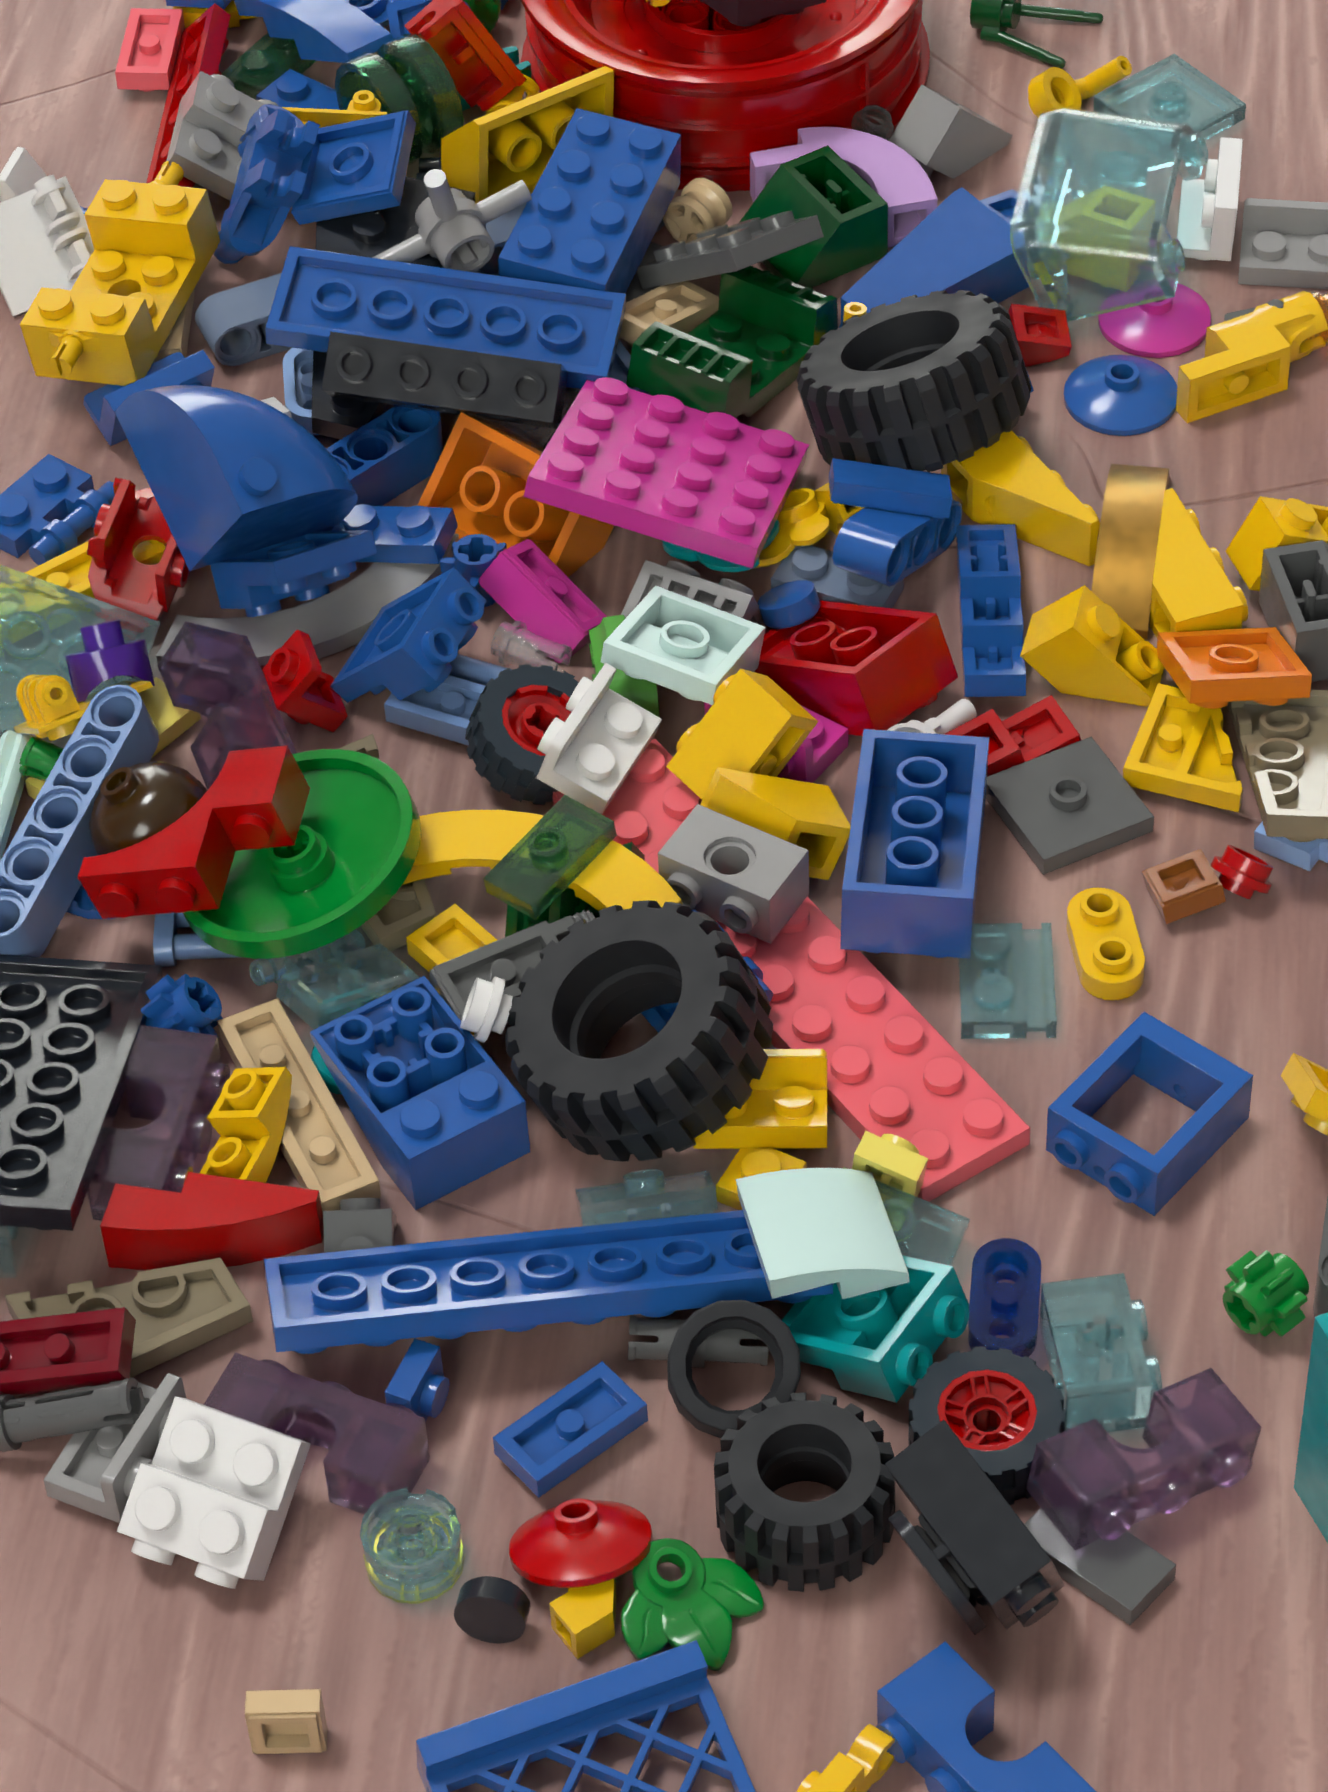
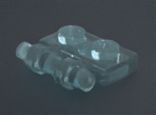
M353 930L332 943L308 952L281 958L259 959L253 961L249 966L250 977L256 985L263 986L272 982L278 985L276 997L313 1029L420 978L382 944L379 943L365 948L364 937L358 930Z

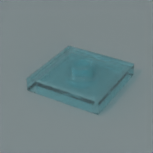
M1172 54L1094 95L1093 111L1160 160L1166 162L1244 120L1246 104L1179 56Z

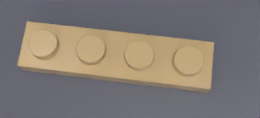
M279 999L271 1000L218 1020L220 1038L236 1068L286 1067L292 1074L290 1102L280 1149L301 1188L319 1190L322 1212L340 1210V1200L380 1198L379 1179Z

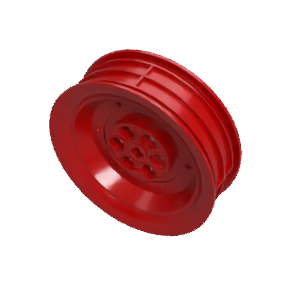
M520 0L525 8L527 32L523 44L521 62H530L532 79L539 86V93L604 66L613 69V117L681 134V175L678 190H683L695 178H706L715 182L725 192L750 191V153L797 145L798 129L841 127L867 132L887 140L892 136L921 84L926 86L929 76L930 48L927 32L922 22V0H827L826 3L806 7L799 14H780L760 19V22L753 26L734 25L723 15L699 0H671L668 4L657 7L652 6L650 1L646 2L645 0Z

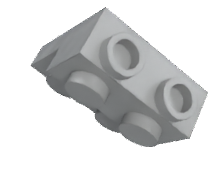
M200 71L181 98L166 161H169L170 165L171 162L179 164L184 171L183 177L231 201L242 161L238 152V145L242 141L239 140L246 133L250 117L264 104L278 105L267 99L255 100L236 90L232 81L226 76L219 74L208 75Z

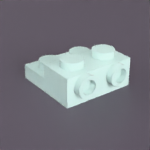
M655 585L604 641L601 663H607L632 678L645 679L679 692L680 695L687 699L713 705L714 694L724 680L736 674L740 668L752 672L758 668L766 627Z

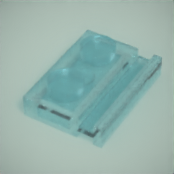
M1022 923L974 924L970 959L958 958L961 1039L1027 1038V1032H1046V1038H1056L1057 1016L1051 923H1041V929H1022Z

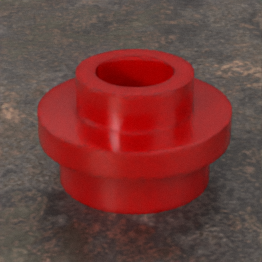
M1227 845L1222 857L1215 856L1210 864L1212 868L1220 872L1218 879L1223 888L1246 899H1251L1254 891L1268 894L1272 886L1268 878L1274 867L1238 847Z

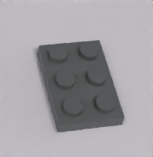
M790 210L762 220L757 217L729 227L728 224L716 226L697 233V239L691 242L679 241L653 251L656 260L638 267L636 272L642 289L741 270L822 238L824 235L817 215L794 219L793 212Z

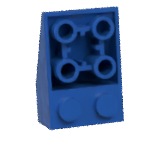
M425 976L310 1031L313 1043L380 1164L415 1210L531 1152L526 1101L478 1041L474 1040V1036L470 1031L460 1028L461 1020Z

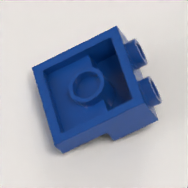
M372 530L316 531L223 560L210 566L221 609H245L246 617H257L279 611L281 609L280 600L290 596H294L295 601H305L330 593L328 584L350 577L349 573L357 570L355 561L375 555L377 550Z
M454 567L383 606L330 687L347 703L369 691L377 695L386 688L398 700H402L421 689H424L427 693L433 691L451 673L452 665L449 662L457 657L458 650L466 645L476 633L478 626L474 622L483 616L484 605L487 600Z

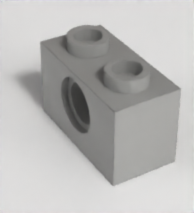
M699 804L695 806L658 852L659 874L681 898L683 905L690 906L692 910L705 913L710 918L725 924L735 932L749 934L770 944L809 895V850Z

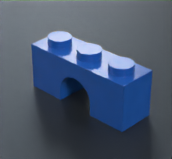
M946 1641L877 1691L876 1728L895 1739V1742L887 1752L892 1754L894 1760L899 1763L907 1761L925 1779L929 1792H1096L1046 1741L1026 1756L1013 1761L991 1760L982 1756L973 1748L978 1741L994 1730L995 1690Z

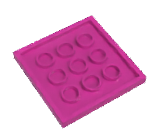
M604 377L596 381L586 380L528 475L523 497L753 569L804 466L809 444L797 441L790 434L781 430H761L739 423L735 417L726 413H707L684 406L680 400L672 396H652L630 389L624 382L614 378Z

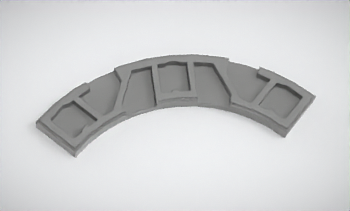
M454 533L443 558L453 557L452 543L459 541V534ZM374 562L356 578L333 592L293 608L257 617L200 618L177 615L156 655L159 671L192 675H235V668L266 665L274 651L282 647L296 630L309 634L318 659L338 653L360 642L383 606L441 575L440 564Z

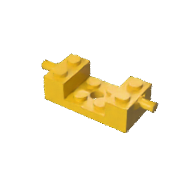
M169 161L164 162L155 180L150 183L104 180L84 214L94 251L72 289L41 287L20 323L36 376L126 386L146 376L220 243L207 189L178 186L179 181L184 176V171L179 164L171 162L170 165Z

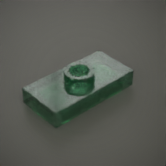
M564 795L483 878L486 892L536 920L617 836L614 821Z

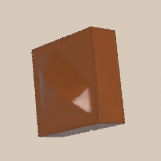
M1202 849L1192 851L1142 871L1146 888L1166 924L1226 902L1222 884Z

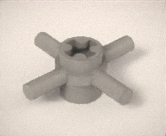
M430 170L424 176V183L429 197L418 206L415 213V222L419 227L418 234L372 258L412 263L430 254V256L438 258L443 268L479 273V269L491 259L495 250L494 242L486 230V223L532 200V196L525 182L520 180L475 203L473 200L466 198L462 191L450 188L446 175L442 170Z

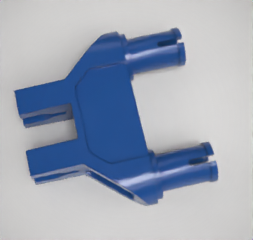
M272 104L262 105L250 117L246 133L239 140L242 141L238 145V152L242 161L230 206L224 211L221 231L218 232L220 243L213 254L219 261L224 264H235L244 256L259 254L276 238L291 207L302 195L307 174L300 171L304 158L315 145L320 124L308 121L304 125L290 111Z

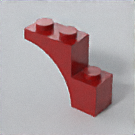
M288 745L229 751L225 764L214 783L188 812L162 831L139 843L115 852L84 857L78 873V879L102 919L219 909L236 851L295 845L310 787Z

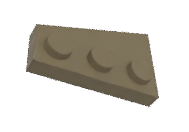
M221 1258L138 1272L132 1282L94 1288L93 1280L67 1284L68 1293L31 1299L30 1291L5 1295L8 1310L13 1320L125 1307L136 1319L130 1378L253 1322L250 1304Z

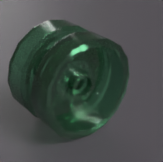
M416 34L399 36L384 43L376 53H363L342 63L336 70L335 90L340 110H347L356 92L368 90L373 92L374 96L380 101L381 112H387V114L407 110L410 112L416 122L408 166L415 163L422 156V153L433 154L440 151L441 138L462 127L464 124L461 100L449 71L431 45Z

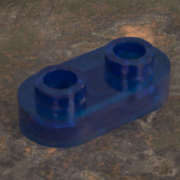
M1011 1238L995 1239L984 1244L976 1252L972 1262L968 1320V1343L971 1350L972 1347H986L987 1350L1004 1348L1012 1350V1354L1020 1357L1025 1355L1029 1357L1034 1352L1038 1339L1042 1267L1038 1253L1027 1243ZM1000 1280H1011V1281H1013V1282H1015V1283H1014V1284H1011V1283H1008V1282L998 1283V1281H1000ZM1006 1335L1010 1338H997L995 1336Z

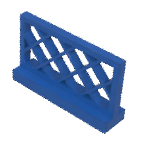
M697 1640L416 1740L417 1769L426 1792H452L474 1783L497 1792H536L520 1785V1782L530 1763L546 1757L572 1768L561 1792H574L583 1773L620 1788V1792H667L638 1780L652 1748L691 1764L679 1792L691 1791L701 1768L730 1780L735 1792H756L707 1678L708 1665ZM698 1703L708 1726L698 1749L660 1734L668 1713ZM654 1719L649 1729L638 1725ZM617 1732L642 1743L628 1775L590 1759L599 1738ZM713 1741L721 1759L708 1754ZM584 1744L579 1754L568 1750ZM513 1770L509 1780L499 1776V1774Z

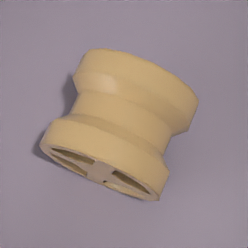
M695 178L684 187L681 196L672 199L663 217V221L673 238L678 242L685 241V243L697 239V233L726 224L732 215V204L725 191L715 182L706 178Z

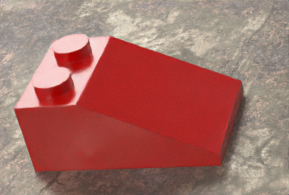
M820 600L821 606L818 612L809 620L790 628H772L764 634L759 665L754 671L767 675L801 706L848 728V734L863 736L864 729L888 730L916 709L933 703L938 698V693L958 678L937 613Z

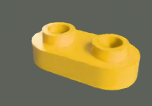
M1089 888L1077 893L1070 900L1067 907L1066 930L1081 985L1091 995L1104 1000H1122L1132 996L1143 984L1145 956L1128 900L1120 893L1108 888Z

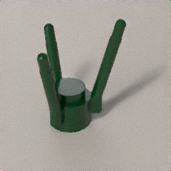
M972 0L970 8V24L972 28L982 29L980 34L981 40L1001 43L1061 69L1066 65V61L1063 58L1012 36L1005 31L1008 28L1015 29L1019 23L1020 16L1096 24L1102 23L1104 19L1100 13L1021 4V0Z

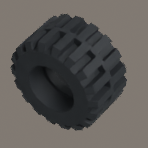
M806 1392L791 1393V1401L779 1403L776 1396L762 1401L761 1412L758 1414L747 1409L737 1417V1430L727 1428L720 1440L721 1452H716L714 1461L717 1528H720L721 1542L726 1552L735 1551V1564L742 1567L746 1572L757 1568L759 1581L772 1587L779 1579L788 1582L789 1591L804 1592L805 1583H818L819 1590L822 1591L835 1588V1578L840 1576L851 1582L862 1575V1562L874 1565L883 1555V1543H890L894 1527L888 1518L895 1513V1479L885 1465L894 1457L891 1443L884 1442V1430L875 1420L864 1423V1410L852 1403L844 1409L837 1406V1397L821 1394L819 1401L806 1400ZM801 1481L821 1483L837 1491L829 1497L812 1502L791 1501L773 1493L787 1484Z

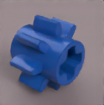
M483 534L465 536L459 541L452 543L453 557L440 559L441 574L454 567L487 600L484 607L493 605L496 601L480 586L479 579L499 553L507 549V544L504 542L497 544L493 538Z
M167 974L146 991L151 1001L141 1008V1013L147 1016L145 1033L149 1040L159 1049L165 1052H174L177 1056L190 1049L197 1055L219 1038L213 1028L218 1025V1020L223 1019L221 1016L222 1004L213 987L203 979L189 977L188 974H184L174 981Z

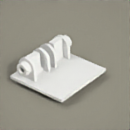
M54 175L46 176L34 183L35 189L0 202V291L13 317L28 311L41 287L71 290L94 251L85 216L66 176L57 180Z

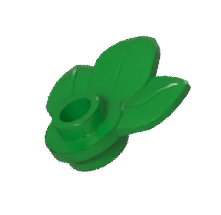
M673 1538L657 1539L651 1542L650 1551L647 1556L632 1569V1581L635 1592L622 1609L621 1631L627 1646L637 1660L653 1656L668 1643L675 1648L697 1640L708 1669L717 1671L724 1665L732 1640L731 1618L755 1615L762 1611L764 1602L761 1591L755 1581L742 1567L731 1560L724 1558H701L692 1546L681 1540ZM666 1562L673 1563L681 1570L682 1577L676 1581H667L658 1574L657 1566Z

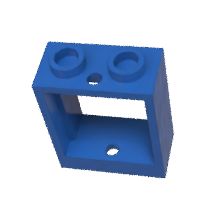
M1143 1012L1048 1107L1046 1150L1052 1153L1067 1168L1078 1169L1106 1186L1119 1200L1126 1203H1134L1155 1216L1249 1118L1253 1075L1155 1017ZM1132 1075L1139 1077L1196 1111L1155 1155L1091 1118Z

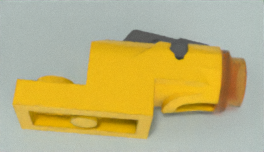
M1302 291L1281 299H1273L1255 308L1227 313L1224 316V322L1207 327L1205 357L1181 365L1178 369L1176 411L1184 421L1190 423L1287 390L1290 362L1301 359L1316 349L1328 346V292L1320 294L1317 291Z

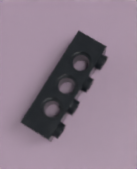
M330 331L322 390L331 397L455 415H460V412H464L484 419L557 429L561 423L568 371L562 364Z

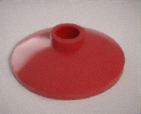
M583 1498L567 1500L556 1507L535 1515L516 1530L509 1543L510 1561L512 1567L520 1576L539 1585L574 1588L602 1583L630 1571L647 1556L653 1541L651 1524L643 1513L623 1503Z

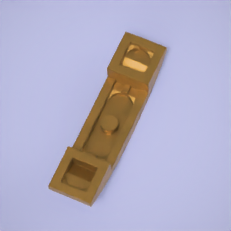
M1111 464L1102 507L1091 591L1104 603L1110 605L1117 615L1143 639H1147L1150 623L1152 581L1164 491L1168 488L1170 469Z

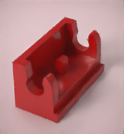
M433 0L404 25L471 108L477 104L482 111H486L497 104L517 85L521 86L527 80L463 0Z

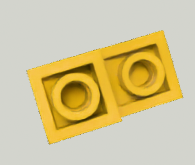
M286 1067L236 1068L233 1071L231 1077L225 1082L219 1098L207 1117V1120L220 1137L215 1146L210 1150L200 1174L267 1182L281 1144L290 1102L292 1074Z

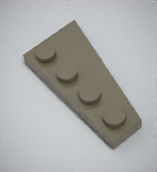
M1311 690L1310 698L1289 699L1287 703L1278 706L1263 705L1255 701L1229 702L1228 709L1266 835L1269 837H1285L1295 842L1328 839V690Z

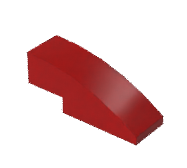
M188 1172L181 1193L115 1183L100 1224L108 1266L111 1268L144 1271L221 1258L226 1267L239 1266L284 1256L320 1244L324 1239L323 1212L319 1190Z

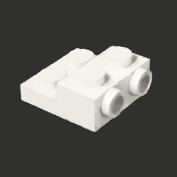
M175 1396L152 1463H140L117 1532L135 1538L131 1552L144 1558L172 1565L175 1554L197 1561L198 1565L194 1575L208 1582L235 1589L239 1577L242 1579L264 1581L311 1443L192 1400Z

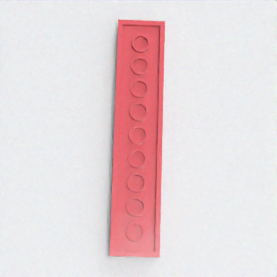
M653 739L602 815L597 814L559 791L553 792V808L565 821L591 829L621 845L632 842L645 855L644 861L659 873L658 852L697 804L701 805L702 799L666 767L673 756L656 739ZM808 896L771 944L749 934L735 932L725 924L716 921L728 933L742 957L747 956L751 958L762 970V981L773 992L769 1018L773 1023L771 1044L776 1049H824L827 1052L828 1105L860 1140L865 1131L879 1137L883 1134L897 1135L911 1142L919 1150L920 1155L928 1158L923 1185L916 1199L921 1206L1029 1145L1030 1127L859 950L840 949L841 931Z

